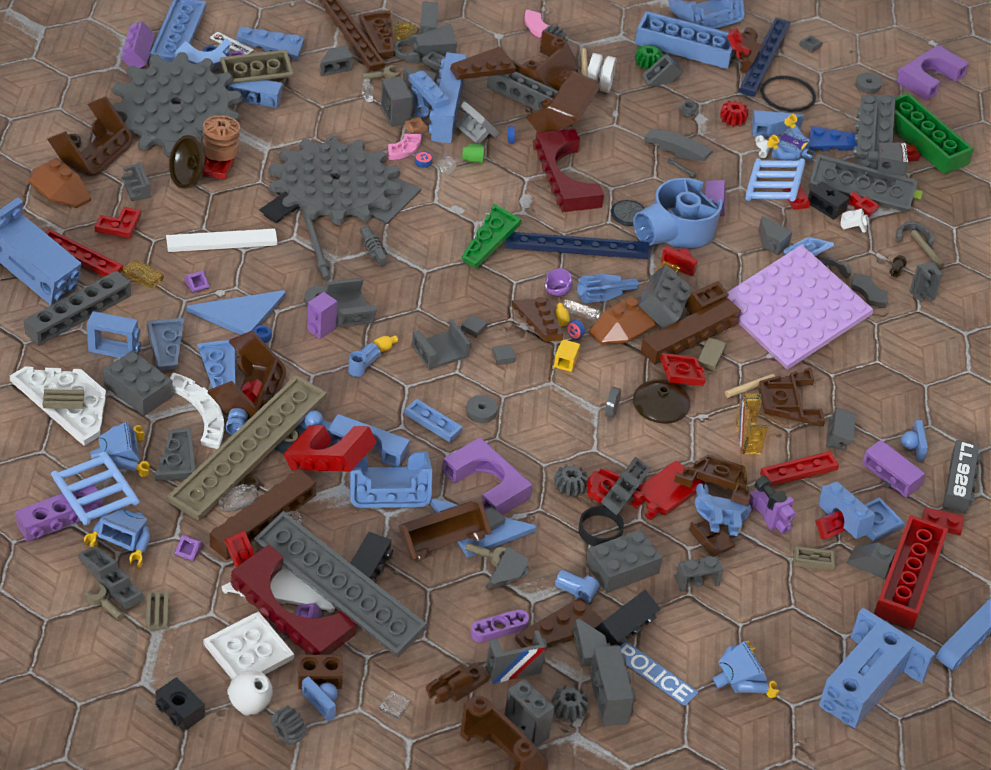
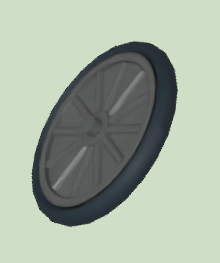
M622 200L612 206L611 215L615 221L622 225L634 226L635 214L645 209V207L636 201Z

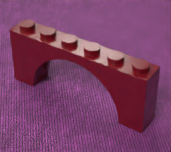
M576 129L536 132L535 140H533V148L537 151L538 160L542 163V170L546 172L547 182L551 184L552 194H555L556 204L560 206L562 212L597 209L603 206L604 193L599 183L590 184L573 180L563 174L556 165L562 157L578 153L580 138Z
M270 544L232 570L230 582L232 587L242 593L250 604H254L265 618H269L279 631H283L289 636L293 644L301 647L306 655L332 654L355 636L357 624L342 611L325 618H305L287 611L277 602L270 584L275 575L282 570L283 556Z

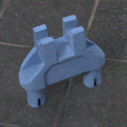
M703 484L697 485L695 507L699 514L709 522L710 531L719 532V524L728 525L729 535L737 536L738 527H741L742 522L751 513V505L746 506L731 501V499L709 495L707 485H704V489Z

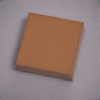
M421 117L405 121V127L411 134H420L428 131V126Z

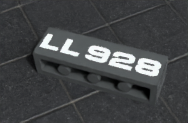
M956 439L951 455L943 502L944 508L966 513L968 506L973 505L975 495L972 492L975 491L977 484L974 478H977L979 467H976V465H979L981 454L978 453L979 445Z

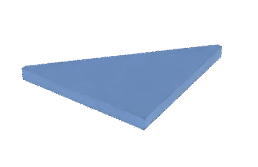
M282 290L188 305L186 312L242 335L260 326L286 297V291Z
M431 499L430 505L435 512L457 506L456 504L437 499ZM504 517L505 524L494 529L492 534H485L486 538L474 541L473 538L464 539L457 543L467 558L477 554L465 550L467 542L490 550L536 532V526Z

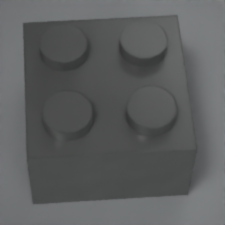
M402 76L382 79L381 108L391 127L405 125V121L410 120L413 116V94L409 92L408 84L404 82Z

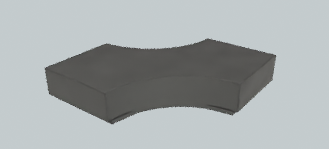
M854 273L851 289L862 294L867 300L868 305L886 308L888 291L878 288L873 283L872 276Z

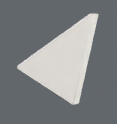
M282 565V570L275 575L270 584L272 593L278 603L285 605L290 603L298 606L316 603L320 609L328 610V613L334 612V606ZM231 583L222 586L223 593L228 594V592H232L245 597L242 593L236 591Z

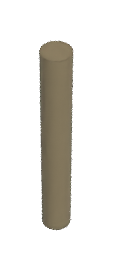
M913 230L911 232L912 237L939 269L943 268L944 263L917 230Z

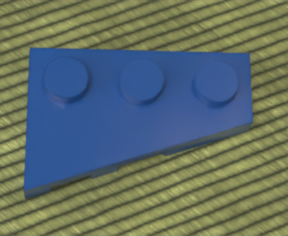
M811 126L809 150L822 149V151H829V148H837L839 151L854 150V146H858L855 143V133Z

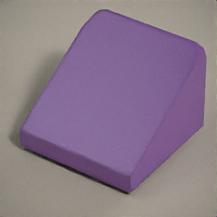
M204 270L186 275L184 278L192 293L210 288Z
M182 535L174 554L194 561L204 544L201 541Z
M316 603L300 605L295 615L300 617L317 619L322 618L323 614Z

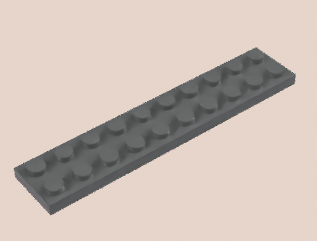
M284 511L254 538L255 543L262 549L270 544L283 556V566L339 611H342L398 658L428 629L426 622Z

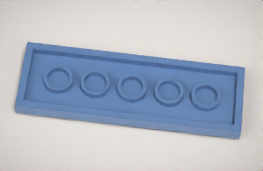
M173 0L152 47L150 57L156 54L163 61L171 62L173 61L172 58L175 51L185 41L191 45L207 7V1Z

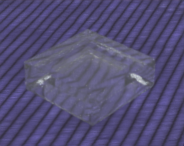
M368 78L362 79L361 93L367 102H373V86Z
M391 691L380 705V711L399 720L409 707L410 700Z

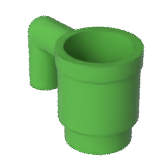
M469 143L468 147L463 146L462 160L483 163L484 146L482 144Z

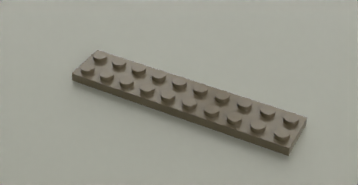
M296 375L167 496V501L200 521L305 420L308 412L315 410L327 398V392Z

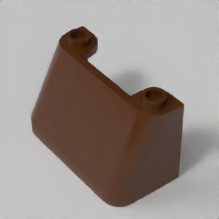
M475 696L464 703L460 735L467 742L471 738H479L484 743L492 738L517 763L513 770L548 769V760L534 743L487 698Z

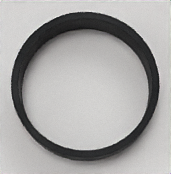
M591 507L585 510L580 517L579 535L587 544L596 546L621 537L624 521L619 513L616 515L607 507ZM592 516H605L615 521L620 531L610 538H597L586 532L582 523Z

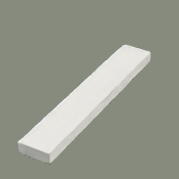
M275 229L166 235L168 252L276 246L277 236Z

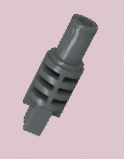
M368 225L362 226L360 233L364 238V245L371 258L376 259L380 267L387 265L385 256L387 252L379 237L373 234Z

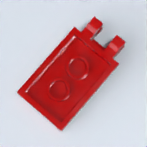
M674 461L637 487L636 492L632 494V497L635 499L631 501L630 505L637 509L645 501L648 502L647 509L649 511L645 513V516L652 520L659 513H662L664 516L697 493V485L703 484L704 488L705 483L698 478L695 479L691 487L675 483V475L678 472L683 473L686 467L678 461Z

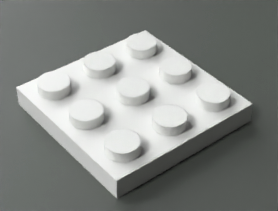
M259 611L204 639V646L232 680L236 675L247 670H257L267 674L294 660V653Z

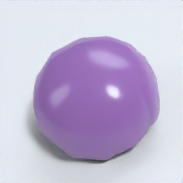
M559 268L547 273L545 287L550 295L563 296L572 289V276L568 270Z

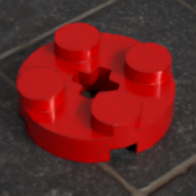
M609 469L595 470L587 480L588 497L602 504L601 501L619 479V475Z

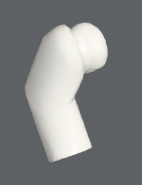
M759 135L755 138L756 145L760 149L759 156L766 158L770 148L767 146V140L762 135Z

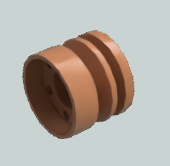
M223 115L212 116L204 121L202 146L207 158L216 161H228L238 155L239 122Z

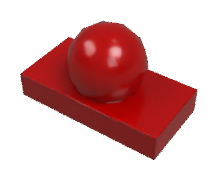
M666 246L663 249L661 263L693 277L698 260L692 258V254L687 248L675 250Z

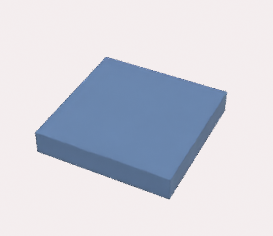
M880 497L864 504L875 514L872 533L867 535L873 542L904 528L905 522Z

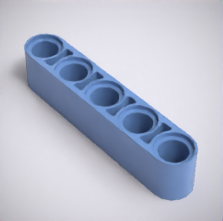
M991 598L938 651L936 659L952 671L956 670L991 634Z

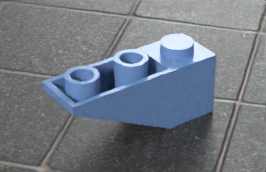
M262 80L228 85L229 91L241 93L243 97L242 102L277 109L282 98V83Z
M754 110L751 121L752 136L762 135L763 137H771L772 135L783 134L787 128L791 129V127L785 125V119L794 113ZM795 114L797 122L794 124L798 125L799 129H801L803 114Z

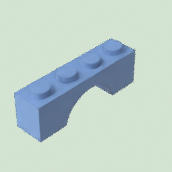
M337 414L328 428V434L332 440L330 444L335 445L341 441L353 426H369L377 441L373 447L380 453L381 463L392 467H401L409 454V439Z

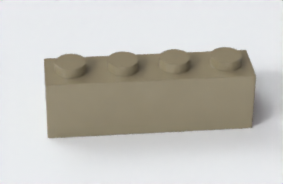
M287 50L220 57V74L229 72L233 77V81L230 84L294 76Z

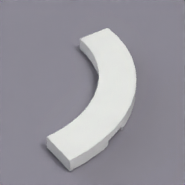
M172 373L170 379L173 381V393L191 402L202 416L204 433L201 445L218 449L222 445L224 438V417L220 406L207 393L208 390L206 388H201L190 378Z

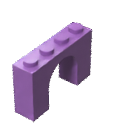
M937 45L914 61H910L906 66L901 67L897 73V83L928 101L937 95L940 81L924 71H937L957 82L966 75L969 63L942 46Z
M481 438L474 440L443 459L442 472L454 483L476 472H488L501 480L499 485L482 495V503L485 510L494 507L503 515L528 500L531 496L532 484L530 481L524 478L515 467L506 462L503 456L495 452Z

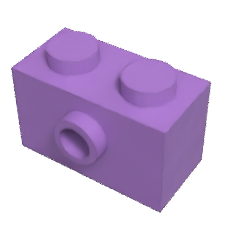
M325 292L308 302L307 330L321 339L336 329L337 301Z

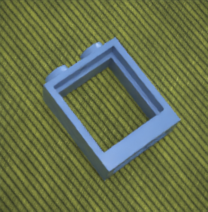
M92 312L87 322L89 352L118 358L123 357L132 350L135 353L140 352L141 342L138 341L140 337L138 320ZM101 331L127 335L128 343L102 338Z

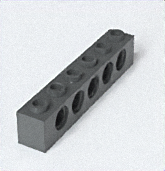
M516 71L509 74L488 76L487 81L488 88L535 110H540L542 102L547 98H554L558 92Z
M115 271L24 319L25 334L40 346L88 320L93 311L101 313L131 296V283L118 271Z

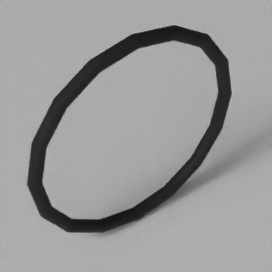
M791 76L769 78L762 84L760 90L763 99L769 105L788 112L809 109L816 99L814 89L807 82ZM790 79L804 84L811 90L813 98L807 106L801 108L781 107L772 103L765 96L764 88L770 81Z

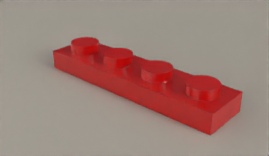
M831 451L761 468L760 474L761 476L768 477L772 487L836 471L839 464Z

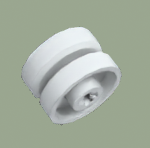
M593 53L588 66L587 77L597 80L600 84V92L609 93L614 78L617 58L607 56L603 64L602 54Z

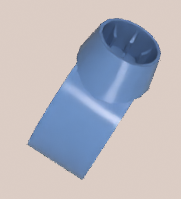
M690 178L668 180L658 187L654 203L635 214L633 223L635 233L641 242H649V246L667 243L679 248L702 247L710 243L715 237L722 209V199L718 200L717 206L713 203V198L708 199L702 193V181Z

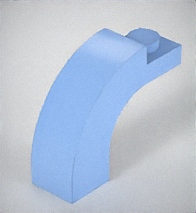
M226 38L215 50L202 52L185 41L175 51L172 60H175L179 52H185L188 56V61L193 64L200 63L205 58H210L214 63L212 72L220 68V57H227L232 42Z

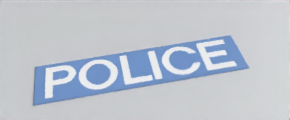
M627 641L620 646L621 653L626 656L627 666L683 706H686L699 693Z

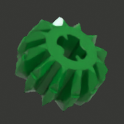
M646 44L639 46L635 53L636 65H640V68H646V70L650 69L663 57L661 49H657V46H647Z

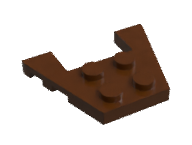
M806 368L804 372L798 373L795 371L791 372L789 376H776L759 381L758 388L764 413L824 426L825 418L822 409H803L796 386L813 385L812 369Z
M706 455L696 461L693 467H687L683 473L678 472L675 475V483L691 487L695 479L698 478L707 484L713 483L726 490L732 489L734 492L731 501L746 506L749 505V486H747L746 468L743 465L712 455Z

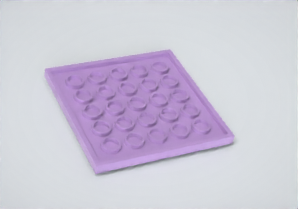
M800 245L727 292L729 294L727 298L741 310L739 324L787 370L873 314V309L803 245Z

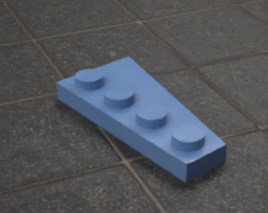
M240 27L237 41L255 48L260 46L267 52L271 50H287L288 56H291L292 60L298 61L304 44V36Z
M229 340L197 344L212 388L230 381L237 386L236 350L229 343Z

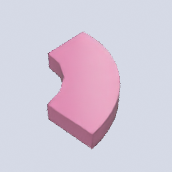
M526 10L525 25L532 34L540 38L541 32L549 25L542 21L541 13Z
M404 134V138L400 142L388 144V159L398 160L415 153L421 145L422 134Z

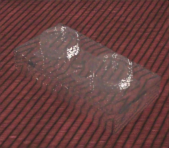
M568 299L565 300L563 305L568 307L569 312L578 315V312H582L585 314V318L595 321V318L599 319L603 312Z

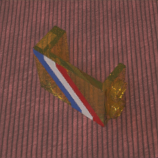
M761 394L741 395L736 425L742 454H761L768 427L767 425H756L762 401Z

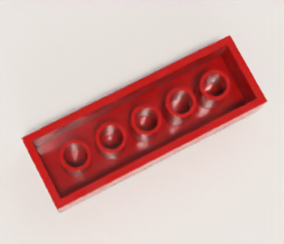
M912 515L909 516L879 596L874 615L910 629L914 628L949 528Z

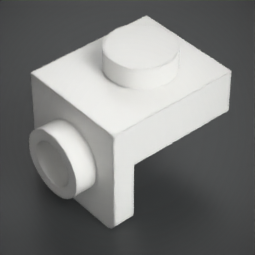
M862 209L842 213V229L860 226L863 233L867 231L869 218Z

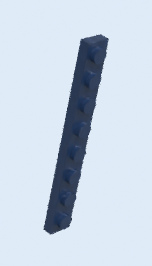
M775 17L753 64L750 66L740 86L739 93L755 97L790 27V21Z
M513 232L506 239V249L648 259L649 242Z

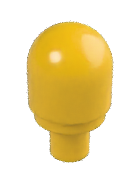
M558 303L554 314L559 325L563 327L570 322L569 311L564 308L563 303Z
M396 335L392 337L382 336L375 339L373 343L378 346L382 353L390 350L392 344L398 342V338Z

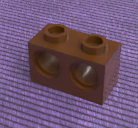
M717 281L692 292L687 299L685 308L692 315L727 298L729 294L720 282Z
M299 655L298 689H302V680L308 676L318 687L324 683H331L336 689H342V655Z

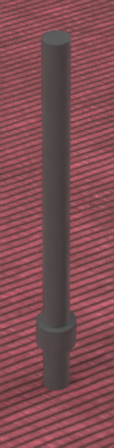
M302 207L301 209L304 216L306 209L305 207ZM305 219L318 260V269L322 272L323 279L328 281L331 279L329 264L324 258L313 220Z

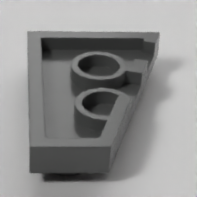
M191 428L170 430L165 451L160 459L159 468L155 473V481L185 479L195 471Z

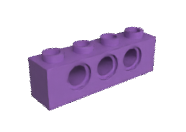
M93 484L73 492L76 499H79L98 490ZM63 493L15 511L17 526L26 541L39 538L81 521ZM103 498L82 506L85 513L102 507Z

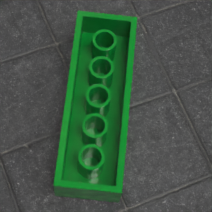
M909 93L895 97L894 131L910 145H914L917 151L943 174L970 164L974 151L972 146Z

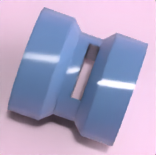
M241 408L231 409L228 414L226 431L233 435L247 422L248 413Z

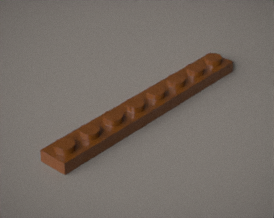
M319 0L367 69L375 71L385 68V62L340 0Z

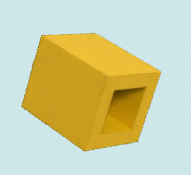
M563 339L556 352L554 367L572 372L578 359L580 344Z

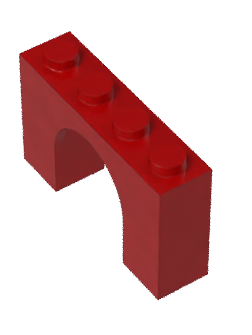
M309 425L283 455L291 470L351 472L377 441L369 426H353L341 441L327 448L332 440L325 426Z

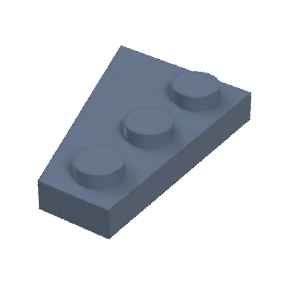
M184 318L147 321L146 327L156 367L159 371L177 369Z

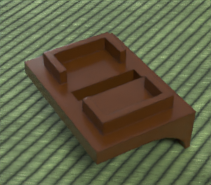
M707 520L697 524L690 523L689 531L712 557L732 549L736 545L720 526L719 532H712Z

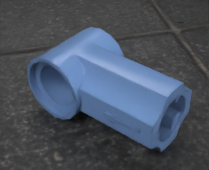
M412 85L414 113L417 117L424 118L429 114L428 101Z
M371 343L367 344L360 351L352 352L349 355L348 373L354 377L363 376L365 368L380 357L381 351L378 346Z
M565 570L559 572L555 581L556 587L574 594L576 599L581 597L587 604L591 602L600 587L598 581L593 577L586 576L581 578Z

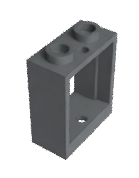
M523 679L508 690L505 716L538 747L549 739L554 706L527 680Z

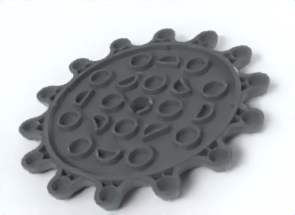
M179 52L175 60L171 62L163 61L159 55H152L149 60L150 67L147 69L130 66L127 69V75L132 81L127 84L116 83L112 89L115 95L123 99L122 102L112 106L119 116L126 119L124 123L131 134H138L141 137L138 148L146 151L153 145L159 144L164 147V154L167 157H170L173 146L182 136H195L202 144L203 124L209 117L229 116L237 122H240L241 119L237 112L230 110L231 105L238 104L243 100L240 92L226 89V86L233 81L232 75L229 72L222 74L212 73L211 70L214 67V63L210 58H205L197 64L190 63L185 52ZM172 101H180V104H172Z
M329 136L326 143L315 144L309 139H303L300 143V151L282 149L279 157L285 163L271 164L268 168L270 175L280 178L271 182L269 190L273 193L288 192V196L282 201L284 206L291 207L299 204L298 207H305L306 209L304 213L305 219L315 220L319 215H328L331 217L332 223L336 225L343 224L345 217L348 215L357 216L362 221H369L372 216L369 211L370 209L390 210L392 208L391 201L385 196L389 194L397 195L402 192L400 184L389 180L392 177L397 178L400 176L399 168L383 165L382 163L387 160L386 153L384 151L374 153L364 151L365 145L361 140H356L352 144L346 145L339 143L335 136Z

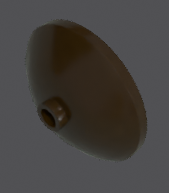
M191 135L182 136L177 140L171 151L169 161L170 175L173 182L180 188L188 189L199 181L205 168L204 148L199 139Z
M659 379L647 381L638 386L634 392L633 404L637 412L644 418L652 422L668 424L677 422L687 415L690 408V398L679 385Z

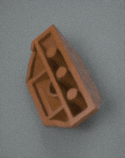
M57 157L32 170L28 180L29 184L50 201L71 205L74 208H78L91 201V197L80 176Z
M630 296L605 310L591 328L589 334L600 344H607V342L625 343L655 328L656 322L638 306L641 300Z

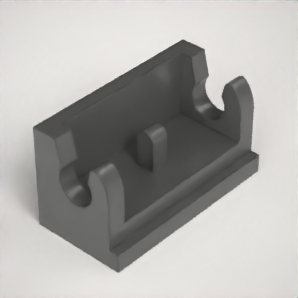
M141 162L124 167V171H132L130 174L122 175V180L130 200L137 201L150 198V183Z
M933 261L917 265L909 292L914 294L920 302L924 300L921 295L926 296L929 301H934L943 274Z
M840 408L835 409L829 419L826 447L831 446L839 450H845L846 446L839 444L840 442L852 444L856 414Z

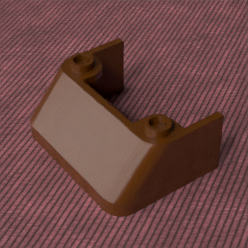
M546 30L542 31L540 53L548 56L544 62L539 64L534 60H529L521 65L511 60L516 67V72L550 88H553L549 81L559 76L565 70H572L577 73L579 70V64L567 41Z
M565 70L559 76L549 81L553 88L558 91L556 96L552 99H545L540 110L527 115L526 118L537 132L556 131L577 122L583 116L600 88L597 80L572 70Z
M106 96L87 104L97 118L92 123V131L96 139L81 152L66 131L47 139L63 163L88 175L99 173L132 143L131 132Z
M253 330L230 339L229 343L240 354L238 367L246 376L241 388L245 383L256 379L263 383L258 397L253 399L254 404L232 381L212 388L207 392L227 414L233 408H241L248 413V419L280 391L286 376L284 364Z
M477 500L398 525L409 557L415 561L426 558V553H429L431 550L464 539L473 538L474 541L486 538L485 534H492L483 503Z

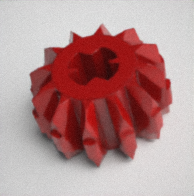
M736 100L724 103L720 111L722 122L733 127L735 125L740 127L741 124H745L749 115L747 105H742V102L738 103Z

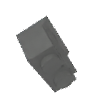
M708 556L696 560L689 559L679 563L677 574H674V577L681 592L685 591L689 577L692 578L696 587H701L703 584L701 575L711 574L715 586H720L723 568L718 557Z

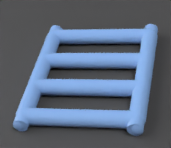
M759 158L756 159L745 200L790 199V201H795L805 166V159H800L799 161H761ZM760 167H797L796 171H759ZM757 178H794V181H757ZM754 188H792L791 192H754Z
M102 452L97 458L61 472L55 470L51 473L54 481L84 525H88L92 519L130 504L138 505L140 502L107 452ZM104 463L109 469L71 485H67L64 481L65 478ZM114 477L117 481V484L76 499L73 492ZM122 490L127 496L87 513L82 508L86 504Z

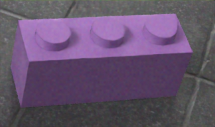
M143 21L132 24L128 29L121 59L129 67L136 66L141 68L148 61L155 34Z
M882 440L865 451L862 464L884 481H888L894 489L906 498L922 486L925 473Z

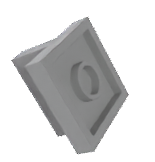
M463 102L460 107L466 112L455 125L476 144H480L489 133L495 138L500 134L482 115L468 103Z

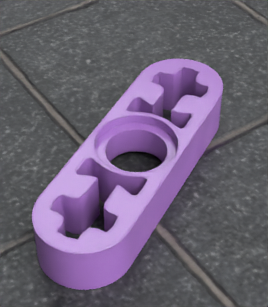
M514 610L476 621L471 626V638L476 642H485L523 631L528 627L529 615L523 610ZM502 623L505 625V628L498 629L494 625Z

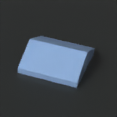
M807 237L784 249V253L788 254L800 245H803L816 256L833 247L834 243Z

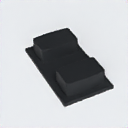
M285 191L259 209V211L269 220L278 223L289 212L298 209L299 204L291 207L284 206L282 201L288 196V192Z

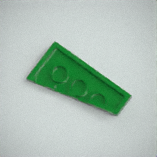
M493 204L492 211L489 215L487 214L484 224L481 228L479 227L474 240H471L463 253L462 261L477 269L522 224L521 218Z

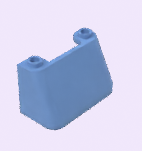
M669 0L670 10L680 20L713 29L739 22L744 17L743 0H709L698 4L694 1Z
M428 452L412 453L408 458L407 467H368L367 457L364 456L357 466L349 472L351 503L358 508L423 507L428 505L432 496V467Z

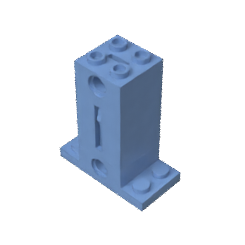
M17 197L0 209V263L48 304L52 305L56 301L58 302L63 299L67 293L76 290L81 273V262L22 214L23 201Z
M865 608L858 612L850 637L858 645L827 679L819 706L826 712L831 713L854 729L903 672L922 684L927 677L935 652Z

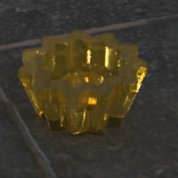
M406 21L394 24L395 28L393 29L398 40L409 38L410 35L415 34L417 31L416 25Z

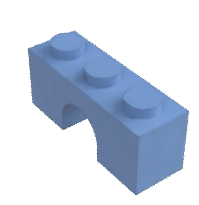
M838 481L822 487L819 506L827 514L840 510L844 516L843 528L855 539L872 533L875 514Z

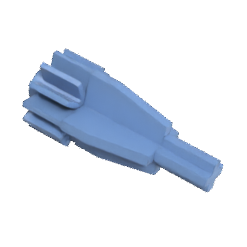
M609 274L581 276L578 279L580 283H577V292L579 294L578 298H582L581 302L607 301L622 295L624 290L638 289L639 281L636 278L621 280V276Z

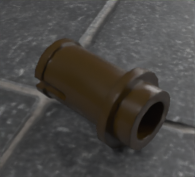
M902 255L894 257L893 265L889 273H892L891 276H900L902 269L907 265L906 258Z

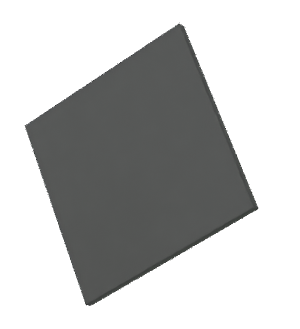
M396 177L390 178L391 182L401 185L402 192L397 195H386L385 197L391 201L392 208L387 211L372 208L369 210L372 215L371 217L388 224L421 191V188Z

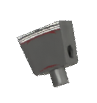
M879 143L877 151L867 152V161L876 162L878 171L905 176L908 165L906 143Z

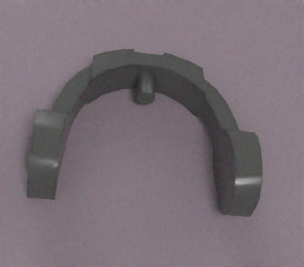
M412 34L409 38L396 41L394 44L395 57L407 60L411 64L418 63L420 61L418 53L409 52L408 54H403L399 50H402V46L405 44L412 45L415 43V37L419 34Z
M905 222L900 228H897L895 241L901 242L902 231L910 229L924 233L927 244L933 246L934 233H930L923 224Z
M831 257L818 258L825 266H836L845 278L851 276V268L847 263L842 264Z

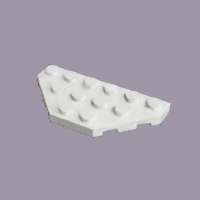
M24 367L10 375V381L83 446L100 436L106 390L83 370L73 369V372L62 371L61 368L34 370V367ZM44 389L84 390L83 409L43 408Z

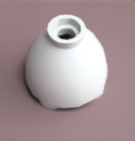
M247 670L236 675L231 681L227 693L232 705L243 715L257 714L268 706L273 695V689L269 678L264 673L257 670Z

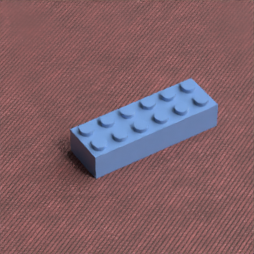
M648 11L645 12L637 28L636 45L657 46V49H661L663 52L728 69L734 55V50L727 38L728 32Z
M446 52L445 59L442 58L437 86L449 97V104L435 109L432 107L430 112L431 123L429 125V133L432 134L431 141L452 143L464 79L457 80L451 72L450 66L452 63L466 59L464 54Z

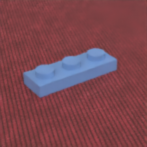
M424 70L409 75V82L434 109L449 104V97Z
M418 399L405 408L404 415L448 442H452L462 433L463 427Z

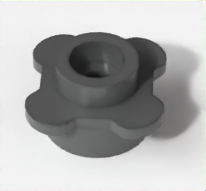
M686 101L683 105L679 106V110L683 111L685 116H692L699 112L696 109V104L692 101Z

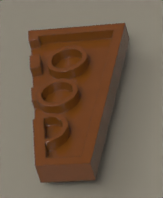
M580 597L516 634L515 641L522 648L530 647L533 643L534 631L538 630L541 638L546 640L547 648H549L554 643L563 641V643L571 641V638L574 637L572 628L576 619H581L593 628L597 627L604 620Z

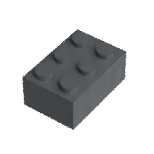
M665 264L651 275L638 306L657 324L665 328L680 319L692 288L673 269H670Z
M133 350L103 369L104 386L143 416L173 397L172 379Z
M640 529L589 548L586 565L604 591L609 593L659 574L662 556L643 530Z
M620 645L594 648L589 675L602 727L628 724L629 717L633 714L632 703L635 702L636 695L635 690L630 687L631 675L629 671H626V656L621 653Z

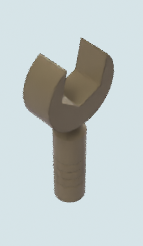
M389 65L384 68V72L363 73L362 79L369 80L382 78L383 76L385 79L400 77V72L392 73L395 72L396 66Z
M467 542L465 547L467 551L484 557H491V563L494 567L497 566L500 560L499 556L507 549L499 547L494 552H491L489 549Z
M97 583L98 594H89L85 589V600L91 605L102 604L117 620L123 618L124 614L106 599V588L102 584Z

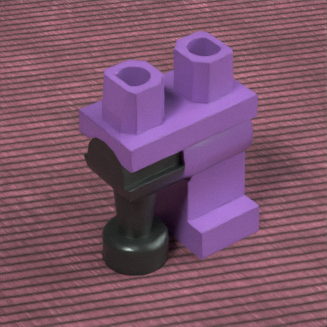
M762 476L754 484L757 490L749 494V504L751 509L756 508L763 515L764 521L768 524L770 530L777 528L781 534H784L792 529L793 525L789 521L793 520L797 513L792 508L794 500L791 496L787 498L784 491L776 492L770 486L771 481L768 477Z

